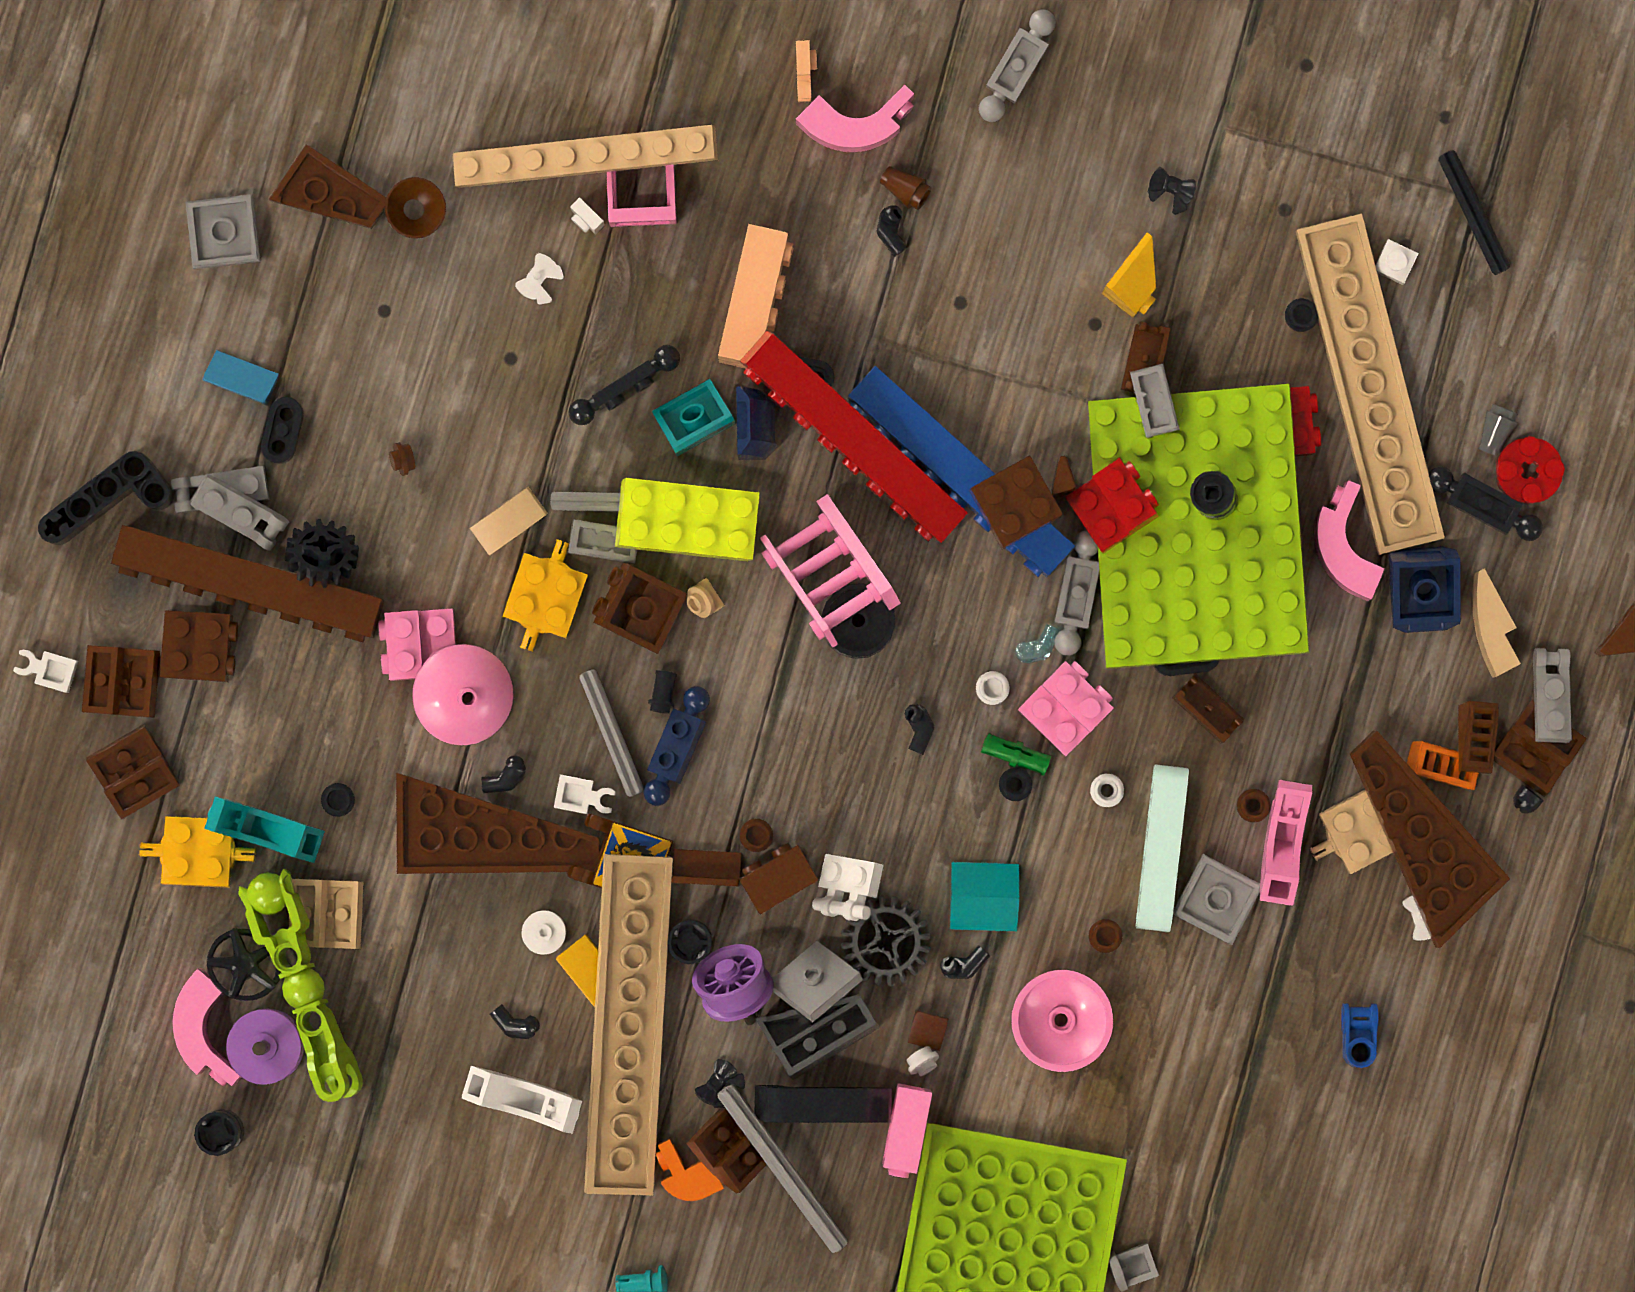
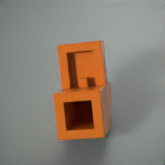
M671 1137L658 1144L660 1151L655 1154L663 1171L669 1169L672 1174L661 1179V1184L672 1196L685 1201H697L724 1189V1184L701 1161L685 1167Z

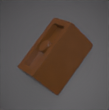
M674 849L671 883L739 887L741 853Z

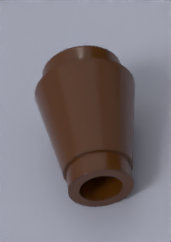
M891 166L885 170L880 179V184L884 185L887 190L909 209L913 207L919 210L928 199L932 189L931 186L926 184L925 179L894 169Z

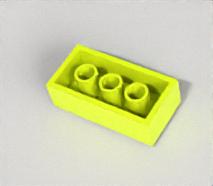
M625 478L621 481L615 547L748 562L753 560L760 493Z

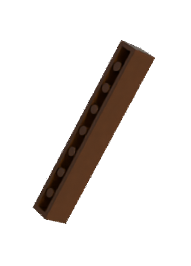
M125 525L121 527L111 564L119 566L118 573L138 578L139 572L152 576L150 580L152 583L170 588L172 581L184 585L183 592L201 597L203 591L216 594L215 601L234 606L236 600L249 603L247 610L267 615L268 609L281 612L279 619L299 624L301 618L313 622V629L331 633L333 628L346 631L345 638L364 643L365 637L374 638L384 604L382 598L329 583L327 588H323L321 581H316L312 587L309 586V578L307 577L299 581L297 580V574Z

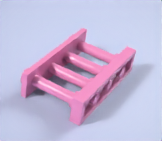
M827 494L816 501L822 511V514L818 516L819 520L774 548L766 535L760 537L766 548L761 554L770 568L773 570L778 566L813 618L809 625L818 639L821 640L826 637L833 648L838 643L830 629L873 601L878 603L883 600L889 611L901 604L892 586ZM826 530L828 533L833 530L836 532L838 537L834 539L835 543L792 571L788 569L782 560ZM850 553L854 560L850 562V567L807 595L805 594L798 582L841 554L846 556ZM859 577L861 580L867 577L870 582L866 586L867 590L824 618L820 616L814 607L816 604Z

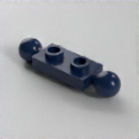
M694 686L684 693L683 703L686 707L684 712L673 708L648 766V771L657 774L656 779L649 781L644 788V798L653 806H661L669 800V780L681 784L706 725L705 721L696 718L697 714L703 712L710 703L709 694L702 687Z

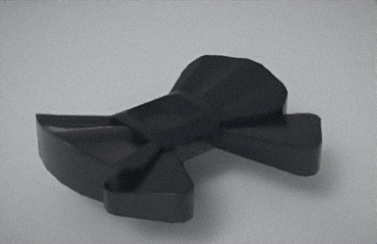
M1158 167L1149 182L1148 194L1150 201L1154 202L1166 191L1174 194L1172 213L1176 215L1187 210L1186 204L1191 201L1195 193L1196 181L1194 179L1182 181L1177 177L1169 176L1164 168Z
M717 1059L714 1063V1073L706 1084L695 1089V1094L701 1101L713 1105L714 1108H725L718 1098V1093L726 1084L744 1089V1075L742 1073L737 1074L736 1068L728 1061Z

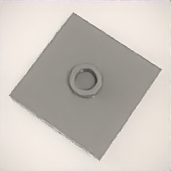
M252 194L185 202L193 269L261 262L254 196Z
M1202 854L1173 910V915L1233 945L1260 893V883Z
M818 941L814 942L772 978L774 982L773 992L811 1022L818 1019L862 981L860 972Z

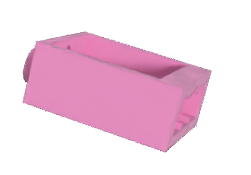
M674 165L666 166L667 207L618 209L616 171L607 172L608 220L610 227L677 224Z
M897 1083L882 1161L883 1167L888 1168L889 1175L909 1178V1173L917 1174L932 1097L930 1089Z

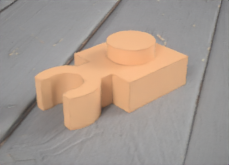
M809 40L796 41L798 102H811L810 70H817L816 50H810Z

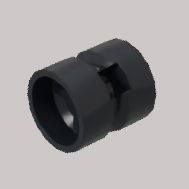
M1218 471L1204 472L1196 477L1191 485L1190 496L1192 503L1200 514L1207 519L1221 520L1227 518L1235 510L1238 501L1237 491L1230 479L1223 473Z
M696 920L680 922L674 926L668 938L670 953L676 960L685 964H694L705 959L711 951L713 943L708 927Z
M225 1109L212 1111L203 1116L195 1127L194 1136L196 1144L208 1155L220 1156L227 1154L241 1143L244 1127L242 1120L234 1112Z

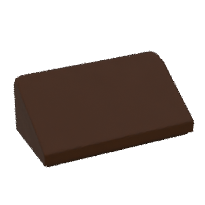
M1065 455L1059 458L1056 465L1051 489L1054 499L1070 494L1076 487L1068 459Z

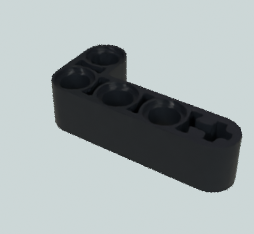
M130 451L122 455L44 515L38 524V532L46 542L54 545H63L132 492H135L141 502L149 508L163 510L172 503L174 498L173 490L147 456L137 451ZM134 459H141L144 463L143 472L138 476H131L128 472L129 463ZM108 479H114L117 483V490L114 495L105 497L101 491L102 484ZM155 485H161L164 489V497L161 501L152 503L148 498L149 490ZM87 500L90 504V511L87 516L79 518L75 513V506L79 501ZM64 512L76 523L73 526L71 523L66 522L60 526V536L49 534L53 530L51 527L52 522L62 524L68 519L63 516Z
M755 1085L754 1114L760 1121L776 1123L891 1122L892 1088Z

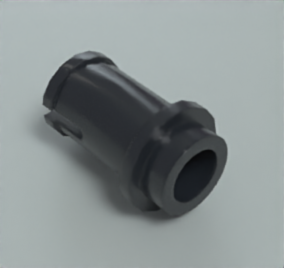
M656 670L652 699L648 700V704L651 705L650 711L670 714V708H674V704L671 702L677 674Z

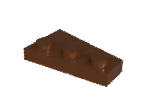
M306 144L270 196L269 201L372 229L385 211L386 197Z

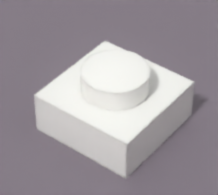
M580 197L571 205V211L575 214L571 219L583 232L586 233L590 229L596 235L605 226L604 221Z
M1388 239L1375 264L1377 273L1403 285L1419 253Z

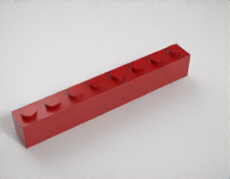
M766 331L740 360L746 367L743 373L757 386L761 382L764 383L771 390L768 396L781 408L788 405L795 412L792 418L807 431L812 427L820 435L817 441L830 453L836 449L844 457L841 463L854 475L861 472L868 479L865 485L878 497L885 494L893 502L889 507L902 519L905 520L909 516L917 524L914 530L926 541L929 542L933 538L942 543L968 514L967 511L773 333Z

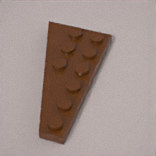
M1372 731L1350 753V756L1435 948H1441L1510 878L1378 731Z
M396 773L397 874L568 872L571 865L594 871L600 853V838Z

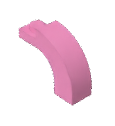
M904 85L878 112L865 118H849L841 115L819 95L796 118V125L811 139L827 148L843 152L871 150L887 143L900 133V126L894 119L897 117L899 120H902L912 110L914 105L911 101L914 99V93Z
M1348 480L1344 483L1343 487L1337 485L1330 504L1335 506L1333 510L1324 506L1319 508L1314 528L1315 547L1318 558L1328 576L1348 593L1369 601L1373 598L1385 568L1360 558L1348 544L1345 533L1346 520L1361 486Z
M1283 780L1278 781L1265 838L1260 879V901L1291 906L1294 904L1299 883L1302 838L1312 796V785Z
M199 968L185 983L177 998L173 1013L174 1039L183 1060L196 1075L201 1074L208 1066L212 1069L209 1075L222 1086H225L227 1083L233 1086L242 1077L234 1071L230 1062L212 1046L207 1034L209 1013L223 993L212 983L209 974L204 969Z

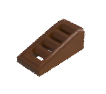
M1467 701L1458 705L1459 772L1492 773L1499 716L1498 703ZM1474 714H1482V719H1474ZM1473 727L1482 728V733H1472ZM1471 741L1482 742V747H1471ZM1470 755L1482 756V761H1470Z

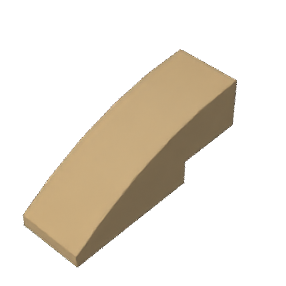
M1485 568L1474 573L1473 619L1483 659L1492 678L1521 664L1505 635L1517 627Z

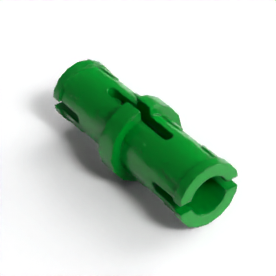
M987 733L981 749L982 754L1009 762L1008 766L1015 768L1018 765L1040 773L1043 776L1051 759V755L1025 747L1021 741L1017 740L1014 743L991 733Z

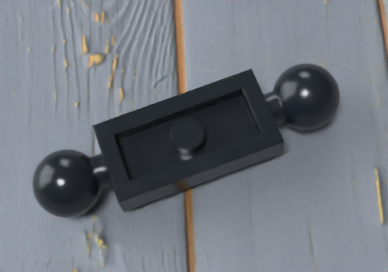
M671 345L660 346L655 351L654 358L651 361L647 360L592 395L591 399L575 400L570 405L568 411L571 421L577 425H587L594 419L595 411L602 410L605 407L609 411L613 410L626 401L624 398L625 394L633 389L639 393L654 383L652 377L657 375V372L660 370L669 372L677 368L680 363L678 350Z
M1436 467L1429 472L1433 492H1450L1451 496L1447 504L1505 535L1508 534L1513 526L1516 528L1518 536L1525 541H1534L1542 534L1543 524L1537 516L1531 514L1519 515L1523 506L1522 503L1466 473H1463L1459 481H1456L1452 472L1445 467Z

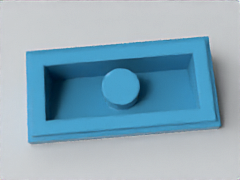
M216 350L202 380L268 405L279 374Z

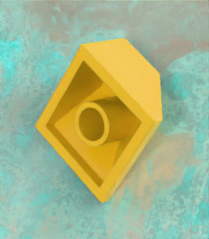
M1149 233L1144 235L1102 292L1106 298L1133 318L1138 311L1144 315L1156 300L1152 296L1156 289L1153 237Z

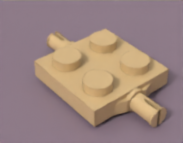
M1366 790L1319 813L1326 828L1327 840L1310 848L1316 861L1334 852L1341 858L1348 873L1353 874L1393 853Z

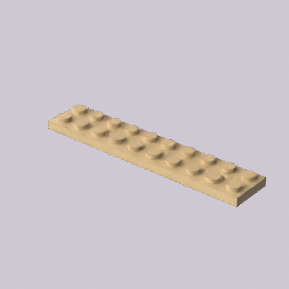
M1358 214L1297 229L1296 235L1313 302L1316 307L1377 553L1381 555L1444 539L1443 528L1363 216Z
M604 854L584 1192L587 1194L653 1196L672 857Z

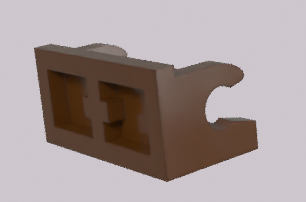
M1143 322L1135 325L1121 390L1135 393L1130 372L1163 364L1171 328L1164 326L1159 328L1152 327L1148 323Z
M1196 673L1172 697L1220 743H1224L1231 736V733L1243 723L1244 718Z

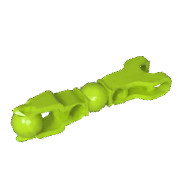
M286 869L282 870L280 876L270 872L261 873L253 878L248 889L239 886L238 893L246 907L245 915L254 941L258 945H265L273 964L282 973L279 974V978H285L282 985L283 997L289 1005L295 1008V1010H292L293 1015L297 1014L296 1025L306 1052L308 1073L316 1094L326 1102L353 1097L361 1090L363 1079L355 1056L345 1043L333 1012L326 1006L328 1000L323 999L325 992L324 981L316 971L311 969L315 965L310 963L311 953L305 934L310 925L308 915L299 894L295 893L291 874ZM286 906L292 926L288 929H279L275 935H271L262 914H277ZM290 948L295 950L298 956L297 963L294 966H291L286 960V952ZM312 1012L318 1013L321 1017L319 1029H314L310 1024L309 1018ZM347 1074L350 1075L351 1078H352V1085H351V1087H350V1084H349V1079H348ZM325 1082H327L332 1093L326 1090Z

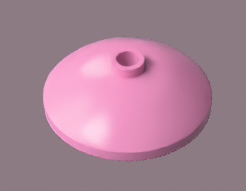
M453 645L434 653L420 668L413 685V706L420 723L437 739L454 745L476 744L491 737L505 723L513 703V685L506 667L491 652L474 645ZM466 692H471L473 696L471 702L463 703L462 695Z
M1070 970L1049 971L1032 979L1018 994L1011 1016L1012 1032L1020 1050L1036 1065L1057 1072L1074 1071L1092 1063L1106 1048L1113 1029L1112 1008L1104 991L1089 977ZM1060 1013L1067 1016V1023L1064 1026H1057L1055 1024L1056 1015Z

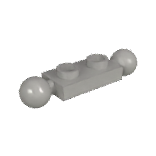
M1045 9L1035 11L1029 20L1030 32L1028 33L1019 28L986 84V88L994 93L983 98L979 104V114L985 121L996 122L1000 120L1005 113V99L1015 104L1049 46L1041 38L1051 34L1055 29L1056 20L1050 11Z
M1087 530L1078 533L1074 539L1078 558L1067 557L1054 623L1064 625V629L1057 633L1054 645L1059 653L1066 656L1073 655L1080 649L1081 638L1077 633V627L1088 629L1099 575V562L1091 561V557L1098 552V546Z

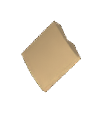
M292 879L295 893L299 894L310 921L309 928L305 931L308 947L361 949L364 882ZM289 916V928H290V927L292 926V922H291V919H290V916Z

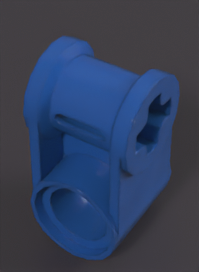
M1343 1003L1341 1008L1343 1058L1351 1067H1368L1374 1062L1377 1054L1378 1006L1377 1004H1371L1370 1007H1349L1348 1003ZM1353 1017H1366V1020H1353ZM1357 1043H1362L1368 1050L1367 1058L1363 1062L1355 1061L1351 1055L1352 1047Z

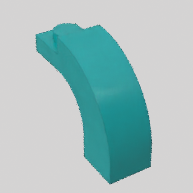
M216 796L208 811V819L204 828L315 863L325 833L324 830Z

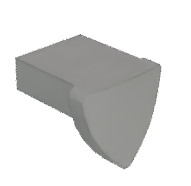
M1148 1243L1116 1254L1114 1251L1110 1252L1109 1267L1114 1281L1121 1292L1128 1290L1129 1286L1159 1276Z

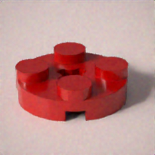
M1532 436L1517 439L1504 447L1497 457L1495 466L1496 481L1499 489L1503 494L1522 504L1539 503L1550 498L1558 490L1565 470L1558 451L1549 442ZM1524 462L1528 465L1534 463L1537 466L1535 469L1537 477L1535 479L1531 476L1526 479L1522 477L1524 469L1521 465Z

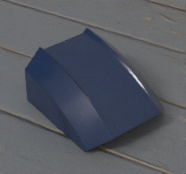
M736 387L738 460H766L778 447L775 443V409L777 405L761 390Z
M1439 546L1401 549L1389 553L1393 628L1404 633L1445 631L1459 625L1461 622L1460 556L1457 550Z

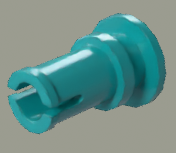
M663 1265L658 1266V1272L648 1269L642 1274L616 1275V1281H618L615 1282L616 1292H668V1277Z

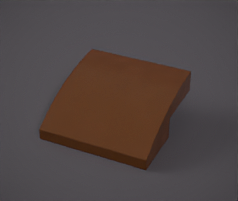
M87 645L82 712L155 718L160 651Z
M1532 699L1496 747L1494 761L1545 797L1549 794L1564 769L1570 765L1587 738L1571 727L1572 739L1569 743L1535 742L1534 700Z
M145 724L86 757L88 765L104 788L105 795L121 820L180 786Z
M720 1108L686 1143L706 1168L736 1194L741 1193L767 1165L726 1108Z

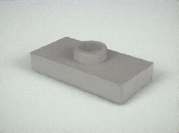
M1159 364L1130 372L1146 438L1180 430L1164 365Z
M575 519L572 522L568 553L634 564L637 549L615 547L617 526Z

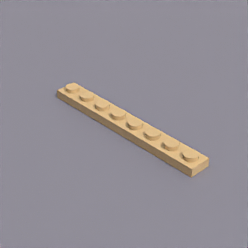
M713 125L453 153L455 186L458 188L718 160L716 130Z

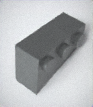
M860 995L840 999L814 1022H811L796 1009L767 1017L755 1018L792 1080L879 1029L878 1024Z

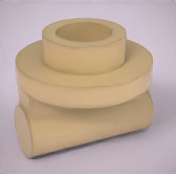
M707 578L687 591L688 608L699 617L706 618L725 606Z

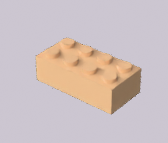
M748 224L719 349V363L746 369L740 360L766 331H775L778 318V309L773 308L775 298L782 300L786 283V276L781 275L783 266H790L794 248L793 243L789 242L787 232Z

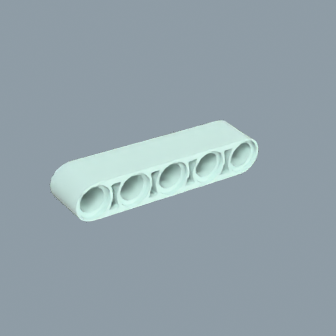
M1154 765L1136 915L1137 929L1170 932L1188 786V768Z

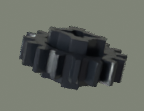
M317 519L316 526H311L306 521L303 524V531L294 528L292 538H287L285 561L289 562V572L298 571L297 580L299 581L306 577L309 578V586L312 587L316 581H321L323 588H327L328 581L330 580L336 585H340L341 576L349 579L351 577V570L357 568L359 546L355 545L354 535L346 536V526L336 529L334 528L335 521L331 520L328 526H325L321 519Z

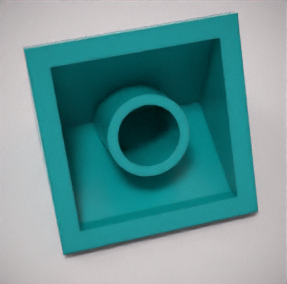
M710 379L652 411L677 457L735 425L732 414Z
M952 862L950 929L1017 931L1019 864Z

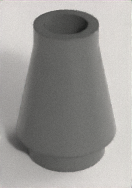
M1493 404L1491 410L1486 411L1482 439L1478 449L1497 456L1499 450L1518 424L1515 421L1518 413Z

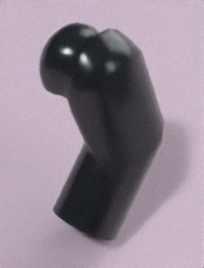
M890 205L881 211L876 232L888 250L896 257L907 246L897 234L900 220L903 216L902 211L898 206Z
M516 755L507 758V765L500 775L481 777L483 794L513 790L525 775L526 767L523 759Z
M977 945L967 958L945 957L940 963V969L944 976L950 979H970L988 960L990 955Z
M503 1004L489 1014L504 1034L510 1038L529 1039L534 1037L535 1032L540 1029V1023L536 1017L529 1015L525 1019L513 1018Z

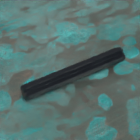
M1452 150L1442 154L1438 161L1492 273L1498 275L1510 268L1509 261L1456 151Z

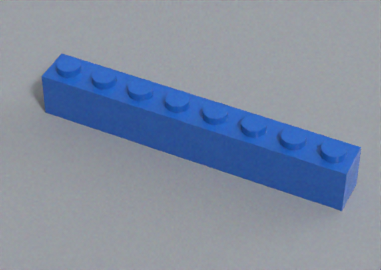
M874 366L848 395V399L852 402L850 405L864 418L868 416L877 424L875 428L889 441L893 439L902 447L900 451L913 463L918 461L927 469L924 473L938 486L943 484L952 492L949 496L963 509L968 506L976 514L973 518L974 521L985 531L989 532L990 528L969 490L971 487L995 475V473L879 368ZM1050 523L1005 549L1012 555L1018 551L1026 559L1023 565L1037 577L1043 574L1047 578L1075 545Z

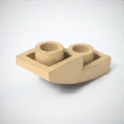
M528 486L470 527V530L486 552L491 555L548 513Z

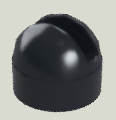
M1522 784L1516 791L1513 802L1516 808H1520L1521 813H1532L1542 804L1543 799Z

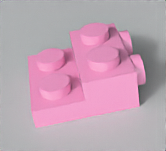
M453 608L384 613L385 620H381L378 623L380 641L386 640L387 654H381L382 673L389 674L390 681L415 679L420 668L429 657L443 648L456 645Z
M1065 661L1018 709L1065 757L1114 709L1109 704L1113 700L1111 695L1100 685L1094 689L1085 680L1089 674L1075 661L1071 665Z

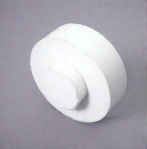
M546 910L538 911L531 914L525 920L522 927V938L525 945L534 953L550 954L557 951L563 945L566 938V926L561 917L556 913Z

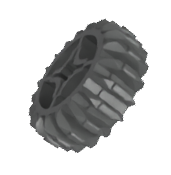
M883 895L878 896L879 906L877 907L873 906L871 899H866L865 901L871 910L869 918L875 928L873 940L858 948V934L866 920H846V922L854 925L852 931L842 929L841 934L851 936V942L841 943V948H852L853 953L844 956V959L848 962L856 958L858 963L853 968L859 971L863 967L866 970L862 975L863 981H867L870 974L873 973L876 975L874 980L876 986H880L882 976H887L888 986H894L893 975L898 974L901 982L905 983L907 982V978L903 973L905 970L909 969L911 974L916 976L918 971L912 964L915 961L921 965L926 964L927 961L918 955L920 951L929 953L931 947L921 945V940L931 939L932 936L931 933H920V928L926 927L928 922L927 920H922L916 923L914 919L920 915L921 911L915 909L911 914H908L906 912L910 907L908 900L903 903L901 908L896 907L898 902L897 896H892L891 905L889 906L885 905V898ZM890 912L900 915L909 925L897 930H890L884 925L879 913ZM878 924L881 925L883 931H888V935L890 933L894 935L903 933L891 942L894 957H891L889 950H884V946L882 949L878 946L869 949L870 946L877 944L876 942L881 939ZM914 934L913 951L902 964L897 953V945L902 939ZM874 952H883L887 955L893 968L881 969L874 967L863 957Z

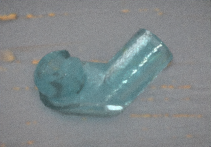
M1046 624L1039 640L1026 643L1020 642L1016 646V656L1022 663L1028 664L1047 659L1053 650L1055 637L1061 630Z

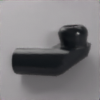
M912 704L906 708L904 713L906 720H908L914 731V736L908 749L924 755L934 731V723L928 711L922 705Z

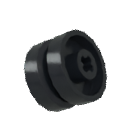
M848 584L833 593L826 601L821 617L824 618L867 590V584ZM883 600L878 603L873 601L830 629L838 643L833 649L840 655L852 659L869 658L881 652L891 640L895 627L894 608L889 611ZM856 614L865 619V623L861 627H856L852 624L853 616Z

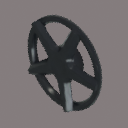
M233 928L219 936L209 949L207 955L209 977L220 992L232 999L240 1001L260 999L268 995L276 987L280 980L279 974H281V971L277 968L275 969L273 980L259 968V963L270 956L266 947L264 946L253 952L247 951L241 936L253 937L251 930ZM231 938L234 956L213 957L217 947L223 941ZM213 967L230 969L233 979L229 991L219 983L214 974ZM250 978L255 979L266 987V989L254 995H239L245 981Z

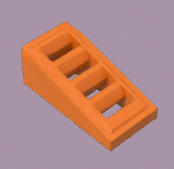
M1413 741L1411 743L1407 764L1418 777L1468 790H1475L1479 773L1465 772L1464 780L1459 779L1458 751L1423 741ZM1438 754L1441 756L1437 772L1435 773L1433 772L1436 755ZM1470 755L1469 760L1482 761V758ZM1450 758H1454L1451 774L1446 776Z

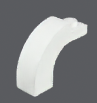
M475 1066L470 1068L462 1094V1099L477 1105L522 1116L573 1134L582 1104L581 1100L575 1099L572 1095Z

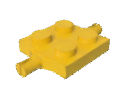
M556 539L551 558H538L526 553L523 554L502 617L516 621L526 628L520 648L526 649L531 637L528 651H534L539 633H551L563 638L567 637L588 574L573 570L563 563L569 543L564 542L559 554L562 544L561 540Z
M165 816L164 836L161 844L141 842V849H150L152 851L140 850V857H160L162 885L230 888L231 870L235 861L255 862L256 857L254 855L242 854H256V848L236 847L233 837L204 829L208 818Z

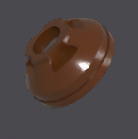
M419 177L406 178L395 184L389 191L384 206L385 215L390 226L398 234L412 239L424 238L434 233L442 225L446 214V202L440 189L431 181ZM409 200H417L422 204L424 211L419 219L412 220L405 215L404 205Z

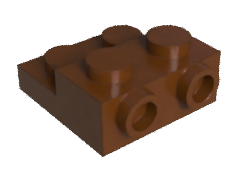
M623 562L620 568L614 567L608 577L607 584L611 587L606 597H600L593 607L592 614L596 616L593 623L658 654L685 601L687 593Z
M165 610L160 677L228 682L229 675L234 676L236 657L230 655L231 642H237L238 622H233V615Z

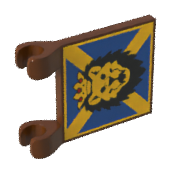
M589 813L586 816L584 825L606 833L594 871L571 865L567 876L574 880L602 888L604 854L668 857L673 840Z

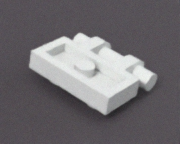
M825 854L818 887L828 889L827 896L823 898L816 897L812 902L813 909L821 911L825 916L835 917L843 915L846 920H867L871 915V910L868 906H864L866 896L877 898L884 865ZM844 892L850 893L849 900L846 902H842Z

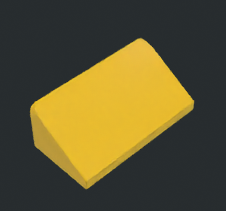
M585 934L556 957V960L595 1007L598 948L589 936Z

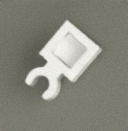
M19 651L20 655L29 658L30 664L26 669L14 667L13 671L23 676L36 673L35 684L69 693L78 661L44 651L42 659L39 660L31 651Z
M560 775L554 808L587 814L589 805H594L601 813H612V808L602 806L600 799L605 794L615 795L616 791L610 788H602L597 792L592 791L594 781Z

